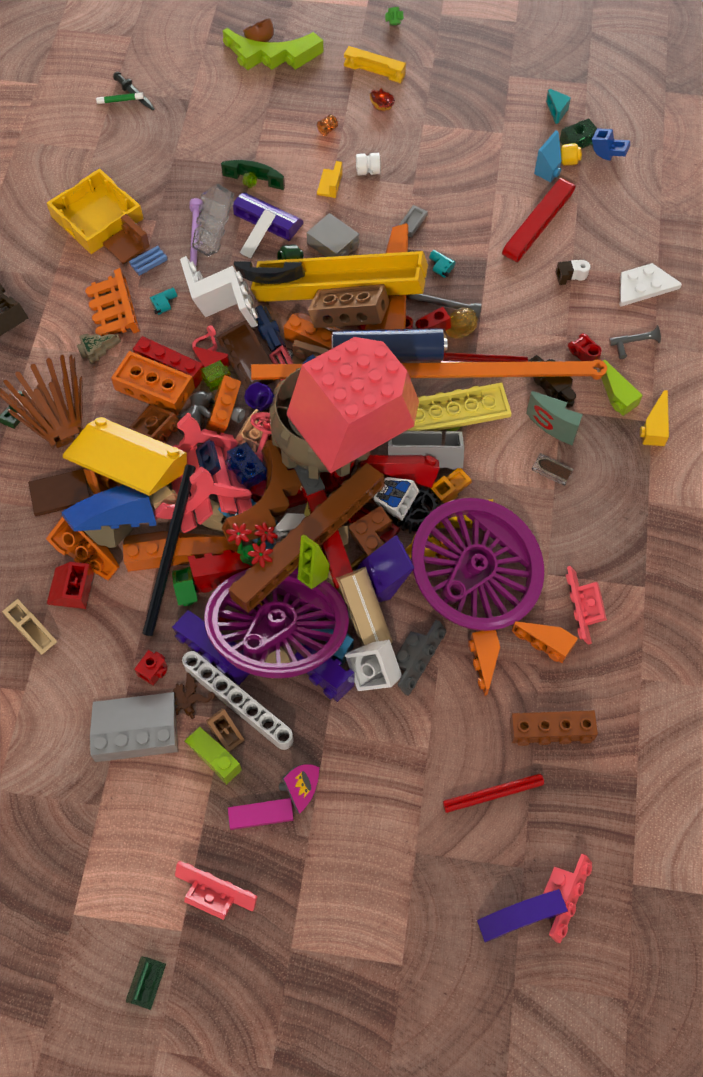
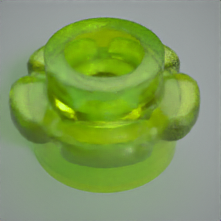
M246 172L243 176V185L248 186L249 189L255 186L257 183L255 173Z

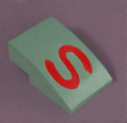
M534 391L531 392L526 414L543 431L562 442L573 445L583 414L566 409L567 402Z

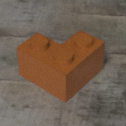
M381 506L348 526L351 536L366 558L384 544L379 537L393 529L392 521Z

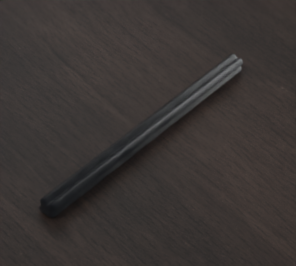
M185 465L142 632L146 636H153L192 485L189 477L195 473L196 469L193 465Z

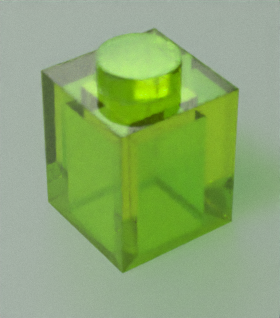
M221 360L201 369L203 380L211 392L218 389L224 375H231L227 365L224 366Z

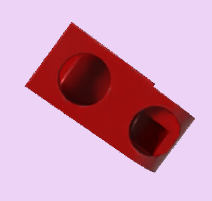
M441 307L418 319L415 326L417 329L442 328L446 331L451 328V318L445 308Z

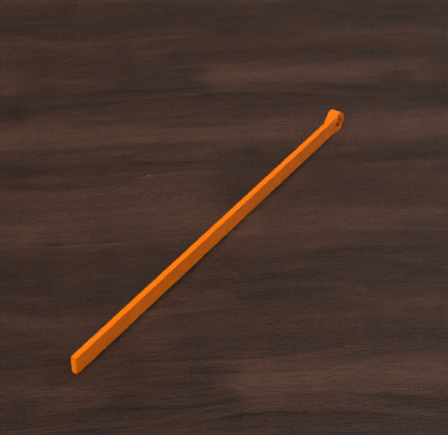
M601 360L401 363L408 371L410 378L591 376L593 379L599 380L607 371V365ZM251 364V380L286 379L296 369L302 367V364ZM595 367L599 368V369H600V372H597V370H596V369H593V368H595Z

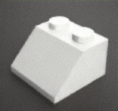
M390 640L372 642L345 654L349 668L354 671V682L358 691L389 688L402 677Z

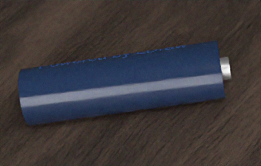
M442 328L332 330V349L353 337L382 341L400 362L443 361L444 351H447L448 348L447 338H444Z

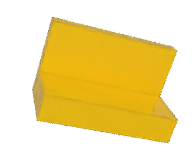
M336 161L334 170L323 169L317 195L336 198L343 174L342 162Z

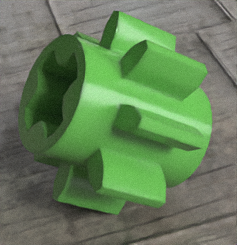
M399 7L388 8V12L385 14L386 22L389 21L390 26L400 25V20L404 19L403 11H400Z

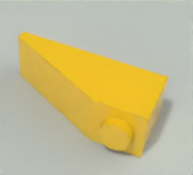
M668 390L663 391L647 417L644 426L640 427L639 435L642 437V445L665 446L669 438Z

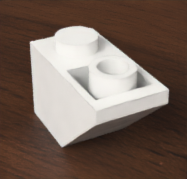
M287 513L273 531V533L278 535V538H273V543L281 542L290 530L295 529L301 523L305 515Z

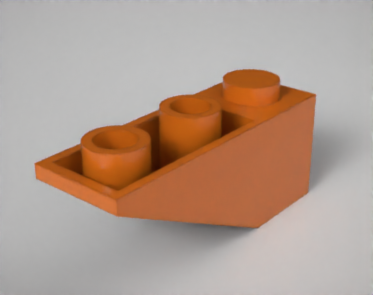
M516 621L512 632L519 639H525L531 643L533 648L539 651L542 650L553 661H559L562 664L578 640L577 637L561 627Z
M496 630L473 632L471 639L468 640L469 650L474 653L475 657L473 659V666L475 671L478 670L480 676L477 678L480 690L483 689L484 696L488 695L500 650Z

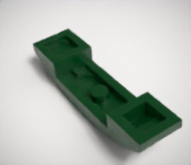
M229 160L221 163L223 176L238 179L240 175L268 181V187L285 189L284 176L270 166L248 160Z

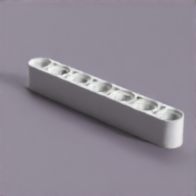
M189 651L184 654L182 659L184 668L195 680L210 692H213L218 699L275 746L282 750L289 749L292 746L293 734L287 725L197 652ZM192 660L197 661V663L194 666L188 665V663ZM205 673H212L211 677L203 678ZM220 685H227L225 690H218ZM235 697L243 698L239 703L232 702ZM252 709L258 710L254 716L248 715V712ZM266 722L273 723V726L271 728L267 729L263 727L264 723ZM283 734L289 736L286 741H280L278 738Z

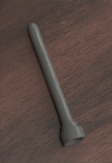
M424 294L406 295V298L458 310H469L478 318L481 313L482 304L480 303L468 305Z

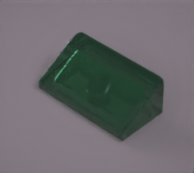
M141 956L126 1002L151 1010L166 964Z

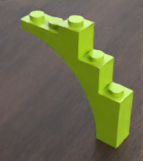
M229 28L223 30L224 44L234 51L238 56L237 61L239 65L247 70L261 62L271 70L284 62L296 70L324 52L323 39L314 32L291 41L261 42L242 37Z

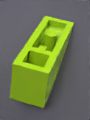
M603 360L607 365V371L601 378L610 404L615 411L624 416L639 405L643 395L606 360Z
M303 534L300 543L298 580L310 589H313L328 578L330 564L320 546Z
M201 727L185 740V743L226 785L242 771L240 763Z

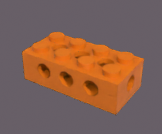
M131 351L127 353L111 377L116 391L173 412L177 416L195 389L192 376Z

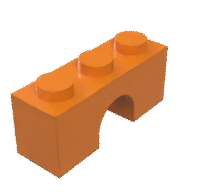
M226 375L223 376L214 399L216 401L211 411V417L208 418L205 429L216 431L217 434L225 432L241 381Z

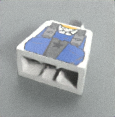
M387 477L384 479L385 486L374 496V501L385 512L399 520H403L419 493V489L413 480Z

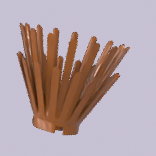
M72 354L69 356L73 400L64 355L60 356L63 373L62 381L68 410L50 358L46 360L51 375V382L48 385L54 401L35 364L30 366L38 382L34 392L18 371L15 375L25 388L22 391L24 396H21L8 380H3V382L13 394L8 395L0 388V397L16 411L7 409L9 413L48 441L52 449H54L55 445L57 448L72 443L75 440L74 435L80 434L83 430V380L81 376L78 386L75 357L73 358Z

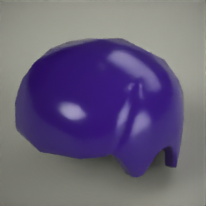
M260 382L249 385L244 395L246 404L254 410L258 409V411L268 409L274 397L271 388Z

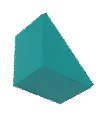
M548 89L546 103L555 124H558L569 109L571 97L553 89Z

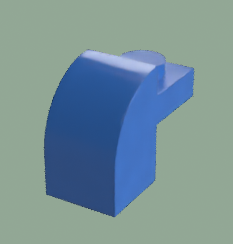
M597 128L592 138L595 153L605 160L611 161L612 156L626 157L630 148V140L614 139L613 129Z

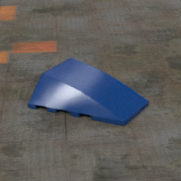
M126 485L116 486L97 493L61 512L63 518L73 531L101 530V526H109L111 529L119 528V525L131 524V527H140L139 523H149V526H156L149 496Z

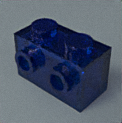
M247 442L227 451L226 465L229 470H233L238 482L243 484L246 489L266 480L267 469Z

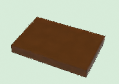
M83 469L28 482L35 517L65 510L90 497Z

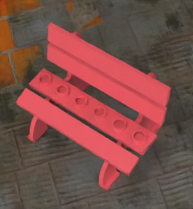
M187 413L177 423L178 429L184 432V438L179 442V445L172 446L187 452V465H193L196 468L195 473L189 477L192 484L190 489L191 496L189 493L181 524L183 533L196 528L197 523L201 525L213 514L209 498L211 494L218 496L221 512L230 514L238 512V514H241L253 507L250 499L252 494L247 488L240 458L237 455V440L230 434L221 432L217 434L216 431L207 429L201 431L199 423L191 417L190 413ZM209 439L215 444L221 470L214 474L213 477L208 470L199 467L196 454L197 444L205 443ZM183 475L171 482L172 489L177 495ZM163 502L153 511L155 519H172L175 504L170 505Z

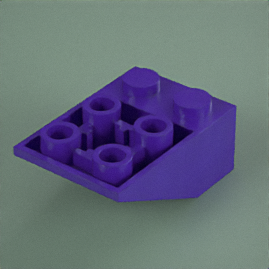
M396 535L365 558L356 569L366 567L378 602L390 600L414 570V566L403 544Z

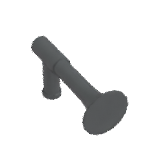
M656 325V328L651 332L610 338L609 342L610 346L617 345L619 359H625L627 354L624 344L653 339L660 343L661 333L659 326Z

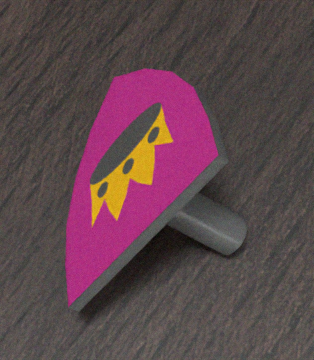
M302 764L294 767L282 778L283 782L279 784L280 791H288L298 814L311 801L318 783L319 767L312 764Z

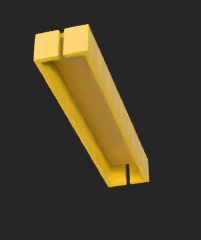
M423 251L257 261L256 267L283 268L284 262H301L305 276L281 284L252 282L251 291L258 302L314 299L319 289L385 284L387 295L423 294L428 263Z

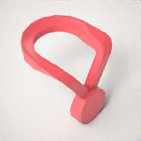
M212 325L207 327L208 333L194 340L192 349L194 346L196 347L198 342L210 336L213 346L208 350H217L214 338L216 331Z

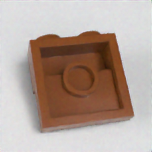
M150 404L131 424L129 429L166 444L172 432L178 431L177 423L179 419L175 413Z

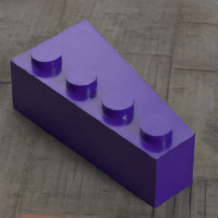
M187 610L172 626L176 633L175 638L180 643H186L192 651L200 654L238 686L250 674L232 665L214 648L207 636L204 621L191 611ZM234 641L228 642L231 647L237 644Z

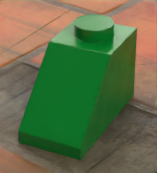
M191 567L172 571L173 586L178 606H190L197 602V593Z

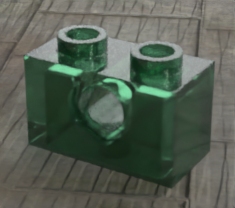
M589 118L562 129L559 141L562 145L576 143L578 147L583 149L593 144L592 138L597 127Z

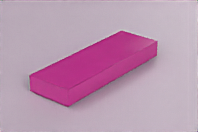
M291 798L228 807L230 830L294 821Z

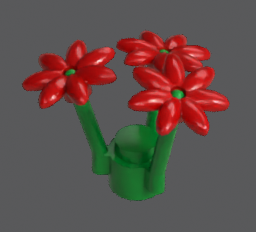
M265 522L262 523V526L255 525L258 531L254 535L260 536V539L256 544L253 543L242 547V540L249 542L246 535L252 533L251 530H245V523L240 527L233 523V530H226V533L231 535L227 541L235 540L238 546L237 553L240 554V559L243 563L252 566L259 561L260 566L264 568L265 561H273L268 556L273 552V549L265 550V541L267 539L268 542L273 544V538H278V535L273 533L274 527L268 528Z

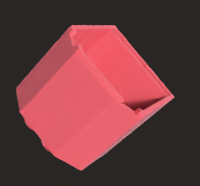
M353 337L302 364L287 410V417L327 470L332 473L414 427L419 399L408 371L384 342Z

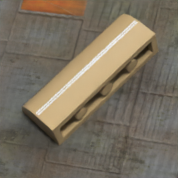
M366 567L336 578L361 647L372 642L390 640L392 643L393 640Z

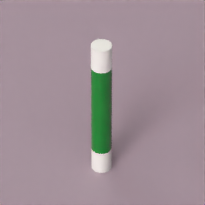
M140 92L97 97L96 101L97 104L138 100L144 99V94Z

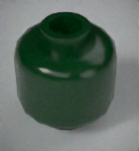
M296 244L284 245L277 252L278 260L303 259L304 257L303 251Z

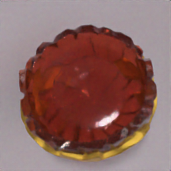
M382 88L379 91L373 89L370 93L372 105L379 111L390 110L395 103L393 95L389 92H383Z

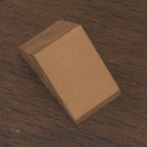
M224 708L206 720L210 731L228 752L244 741V738Z

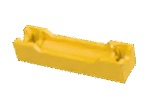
M348 46L344 53V58H346L344 62L345 67L355 70L363 69L388 77L389 80L401 83L405 77V62Z

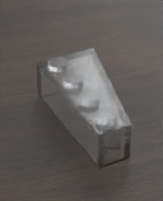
M219 184L201 194L203 204L199 205L201 214L197 217L196 221L199 226L195 229L192 248L208 257L217 253L221 247L220 241L225 233L224 227L229 220L228 214L234 204V193Z

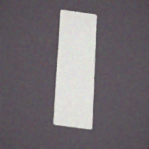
M266 209L264 210L241 249V254L248 258L252 257L275 218V214Z

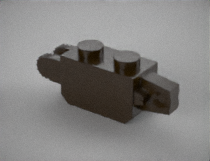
M536 355L529 359V362H555V360L548 359L544 361ZM570 376L533 377L535 383L545 390L547 396L567 402L566 407L574 405L576 394L571 388L573 379Z

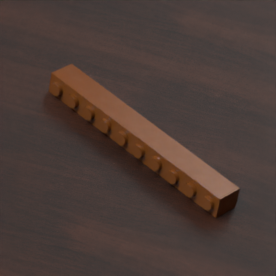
M368 463L358 468L351 478L345 480L339 489L329 495L327 500L319 504L309 516L303 518L301 523L295 529L290 530L281 542L279 541L274 545L273 552L268 555L272 558V562L265 561L264 568L258 562L249 568L244 576L232 583L228 589L231 599L247 613L254 609L299 567L301 536L304 534L321 546L385 486L384 475Z

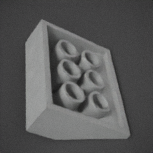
M174 692L93 702L90 754L94 761L102 762L178 752Z

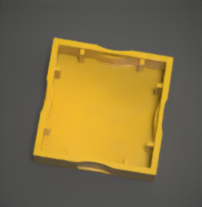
M100 168L82 179L74 187L65 190L47 202L51 217L90 254L102 248L104 241L122 230L121 217L127 214L136 224L144 219L141 206L130 195L121 190Z

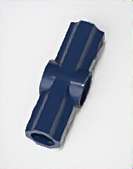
M257 306L255 310L258 314V318H256L261 338L269 346L270 351H275L281 345L286 347L276 320L271 318L266 306Z

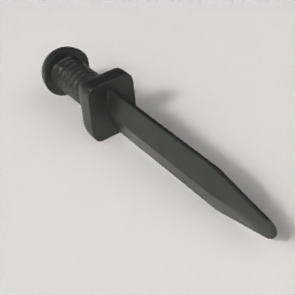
M120 72L113 74L114 80L121 83L123 91L128 90L131 94L140 93L132 85V80L124 79ZM145 96L144 99H138L143 105H145L149 109L155 110L151 102Z

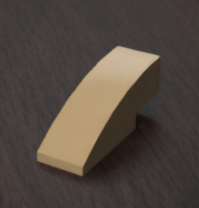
M19 599L2 611L3 615L41 655L57 643L55 638Z

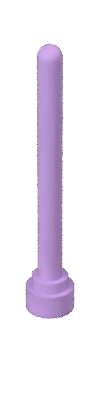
M193 198L190 200L189 206L192 212L190 262L193 261L195 266H197L199 213L203 209V201Z

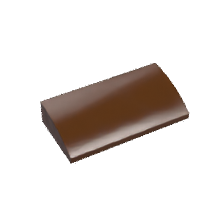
M247 320L217 336L245 390L255 382L268 385L276 381L251 380V364L272 363Z

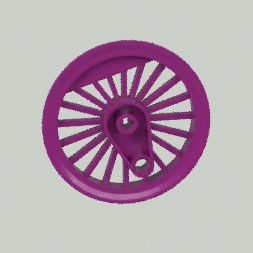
M480 498L452 500L434 509L423 520L415 534L411 560L414 566L413 574L416 583L428 603L449 621L473 630H498L521 620L536 604L544 582L542 552L528 526L516 514L504 506ZM463 515H466L473 521L472 544ZM457 516L464 543L448 520L449 518ZM442 522L456 545L436 529L435 526ZM479 527L484 531L480 544H478ZM430 533L452 552L427 541ZM490 536L494 541L489 547H486L485 545ZM497 543L503 547L495 553L492 551ZM425 547L452 560L424 556ZM505 552L513 556L500 560L496 558ZM520 562L526 568V571L498 567V565ZM424 563L451 566L452 568L426 572ZM497 573L526 577V585L518 584ZM449 574L447 580L435 587H432L428 579ZM498 582L522 592L523 595L520 601ZM441 588H443L441 591L442 599L436 593V591L440 590ZM493 588L514 605L515 608L508 612ZM450 589L454 590L456 595H453ZM477 589L486 618L477 617ZM485 590L501 613L500 616L493 617ZM471 593V614L469 616L461 613L467 595ZM459 602L456 610L448 605H453Z
M298 568L272 591L273 602H268L265 597L261 601L263 606L258 604L254 608L255 610L252 609L249 613L231 599L228 590L233 582L245 575L247 570L239 572L221 583L207 602L204 614L205 630L214 648L235 667L260 677L289 678L314 670L338 651L348 631V610L339 592L326 580L315 588L310 589L298 580ZM277 593L284 596L283 602H278ZM289 599L294 601L291 605L288 604ZM227 605H229L245 614L236 613L224 609ZM222 617V618H227V619L236 620V621H240V622H218V621H219V618ZM324 617H326V618L332 620V621H312V620H316V619H320V618H324ZM311 629H334V632L329 634ZM221 630H242L223 636L220 632ZM308 637L315 638V639H319V640H323V641H328V642H327V644H326L325 646H323L322 644H320V643H318V642H316V641H314V640H312V639H310V638H308ZM243 639V641L232 647L228 644V642ZM299 642L318 652L312 655ZM289 643H290L305 659H302V660L297 661V659H296V657H295V655H294V653H293V651H292V649H291ZM282 645L290 663H281L280 647ZM275 651L276 663H266L268 655Z

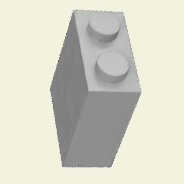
M329 213L307 232V244L325 257L348 256L359 247V233Z

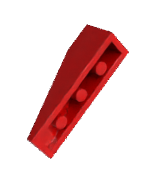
M369 455L367 460H360V467L368 463L382 474L399 479L413 480L416 484L430 488L433 487L440 469L439 460L433 456Z

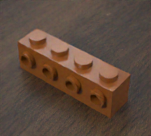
M595 710L512 713L510 717L512 743H518L519 746H527L530 743L548 745L551 742L570 744L572 741H580L582 744H587L594 741L598 735Z

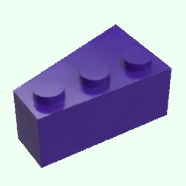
M306 645L303 646L312 655L318 652ZM299 652L295 654L297 661L305 659ZM330 657L319 667L307 672V674L309 675V680L315 686L319 685L324 689L323 693L329 699L333 698L338 702L354 687V671L351 669L348 671L344 670L340 666L342 664L341 661L338 659L334 661Z

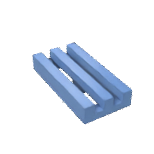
M156 246L130 260L129 263L140 276L168 259L163 251L160 250V247Z

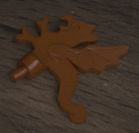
M187 673L185 687L182 683L180 686L177 683L176 688L172 691L175 694V698H177L175 706H178L175 709L176 715H179L180 709H184L186 715L194 719L195 711L192 704L197 701L207 703L215 698V694L210 692L207 698L201 694H194L197 687L195 678L190 673Z

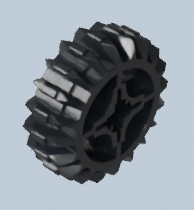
M422 486L408 510V517L405 515L403 520H399L392 516V519L396 521L397 527L402 525L403 531L409 529L410 534L412 531L417 532L420 524L431 513L424 506L425 503L433 511L440 506V499H437L435 493L431 494L430 488L425 491L424 486Z

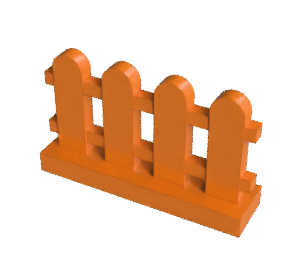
M120 268L114 270V278L109 276L108 280L100 283L92 282L91 286L86 288L87 296L95 297V299L89 302V307L93 311L98 310L97 313L93 314L92 320L95 324L102 325L96 328V334L104 336L120 331L125 333L127 332L126 329L129 328L133 334L140 332L127 280ZM111 291V293H109V294H106V295L101 296V297L99 296L100 294H103V293H106V292ZM115 304L114 307L103 310V308ZM118 318V320L110 322L108 324L106 323L109 320Z

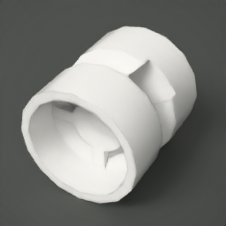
M365 153L356 154L357 176L367 175V173L371 175L380 174L379 153H369L368 156Z

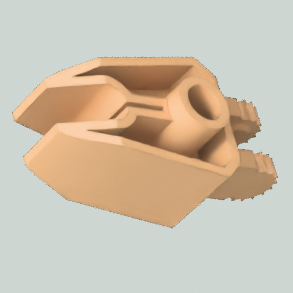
M258 409L254 410L247 418L236 437L239 444L237 455L241 456L246 447L250 449L247 455L248 460H252L263 434L262 431L256 429L250 422L251 416L257 413Z

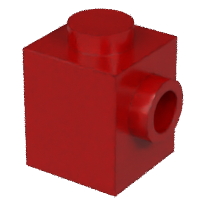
M148 650L134 670L138 677L154 686L159 678L161 679L165 676L168 666L162 654L157 651L153 653Z

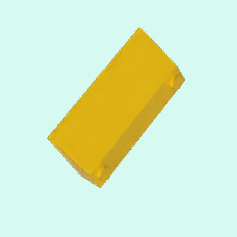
M103 417L96 418L88 423L63 454V458L148 496L182 476L185 465H187V452Z

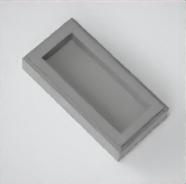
M414 205L399 224H408V237L412 238L427 217L428 211Z

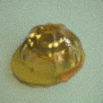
M465 307L454 310L450 315L451 328L446 330V333L455 339L469 335L477 328L478 318L476 313L470 308Z

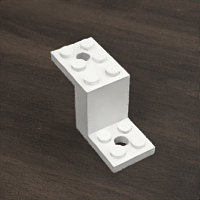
M186 256L180 259L192 300L205 318L238 304L239 310L251 328L258 326L256 320L258 314L255 308H252L254 302L251 295L247 292L249 287L247 282L243 281L240 271L236 272L234 267L231 266L203 279L201 272H197L193 261L190 262Z

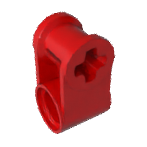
M585 333L580 334L579 338L575 341L568 343L570 352L581 361L600 360L601 347Z

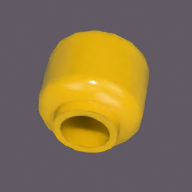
M576 143L562 145V165H577L582 160L581 147H578Z

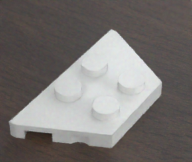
M653 263L624 271L620 275L619 305L622 307L678 290L682 284Z

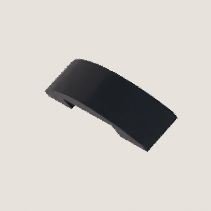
M234 261L236 271H240L244 279L256 283L281 284L305 276L301 262H284L283 268L253 267L252 263L247 261Z

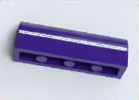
M245 192L241 193L232 203L234 215L255 225L265 209L275 214L276 216L267 231L288 241L293 238L304 224L302 219Z

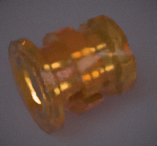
M331 114L322 119V121L317 122V128L324 136H327L329 132L338 127L336 117Z

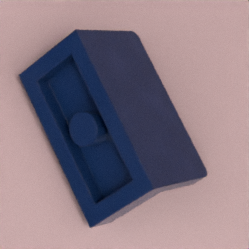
M209 439L196 449L199 467L208 470L213 477L214 474L221 470L215 444Z

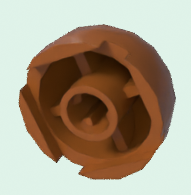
M268 18L257 22L253 26H248L243 29V32L247 39L268 42L274 35V28L271 19Z

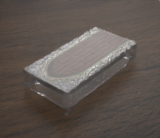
M542 453L539 454L532 466V471L564 486L574 470Z

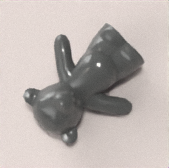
M205 391L195 392L190 397L191 407L178 415L179 421L187 413H190L191 417L201 427L204 416L206 418L211 417V413L208 410L213 394ZM178 429L179 432L184 436V432Z

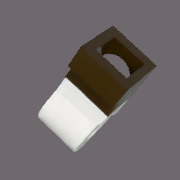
M585 260L558 262L555 273L559 285H566L567 280H585L590 270V264Z

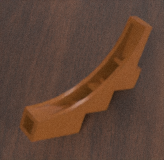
M272 440L266 441L261 451L267 471L264 495L250 509L226 519L222 526L226 540L231 536L226 533V530H233V523H236L238 527L243 523L246 524L245 530L252 531L251 534L246 535L249 540L260 538V536L254 535L258 531L255 525L262 526V523L265 522L268 528H275L276 520L274 517L284 515L289 507L287 497L296 495L302 486L295 469L287 470V467L282 463L280 449L273 445ZM235 540L228 542L229 545L236 543Z

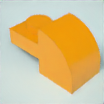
M457 468L447 477L443 476L430 489L442 503H446L456 499L458 493L471 484L472 480L461 468Z

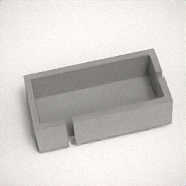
M407 430L388 441V455L433 456L439 460V468H449L452 470L463 468V434L461 431H446L445 446H441L442 431Z

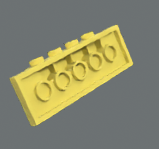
M503 383L480 387L473 386L464 390L456 389L448 393L439 392L431 396H419L414 427L408 430L439 431L509 418L512 413Z

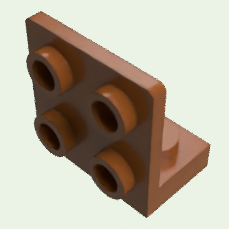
M127 214L121 217L122 230L103 242L104 247L122 264L127 263L150 247L147 233Z

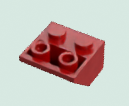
M68 562L56 567L47 605L86 609L94 576L90 564Z

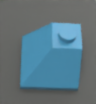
M556 130L538 150L534 172L535 175L550 183L561 173L560 166L562 160L559 132Z

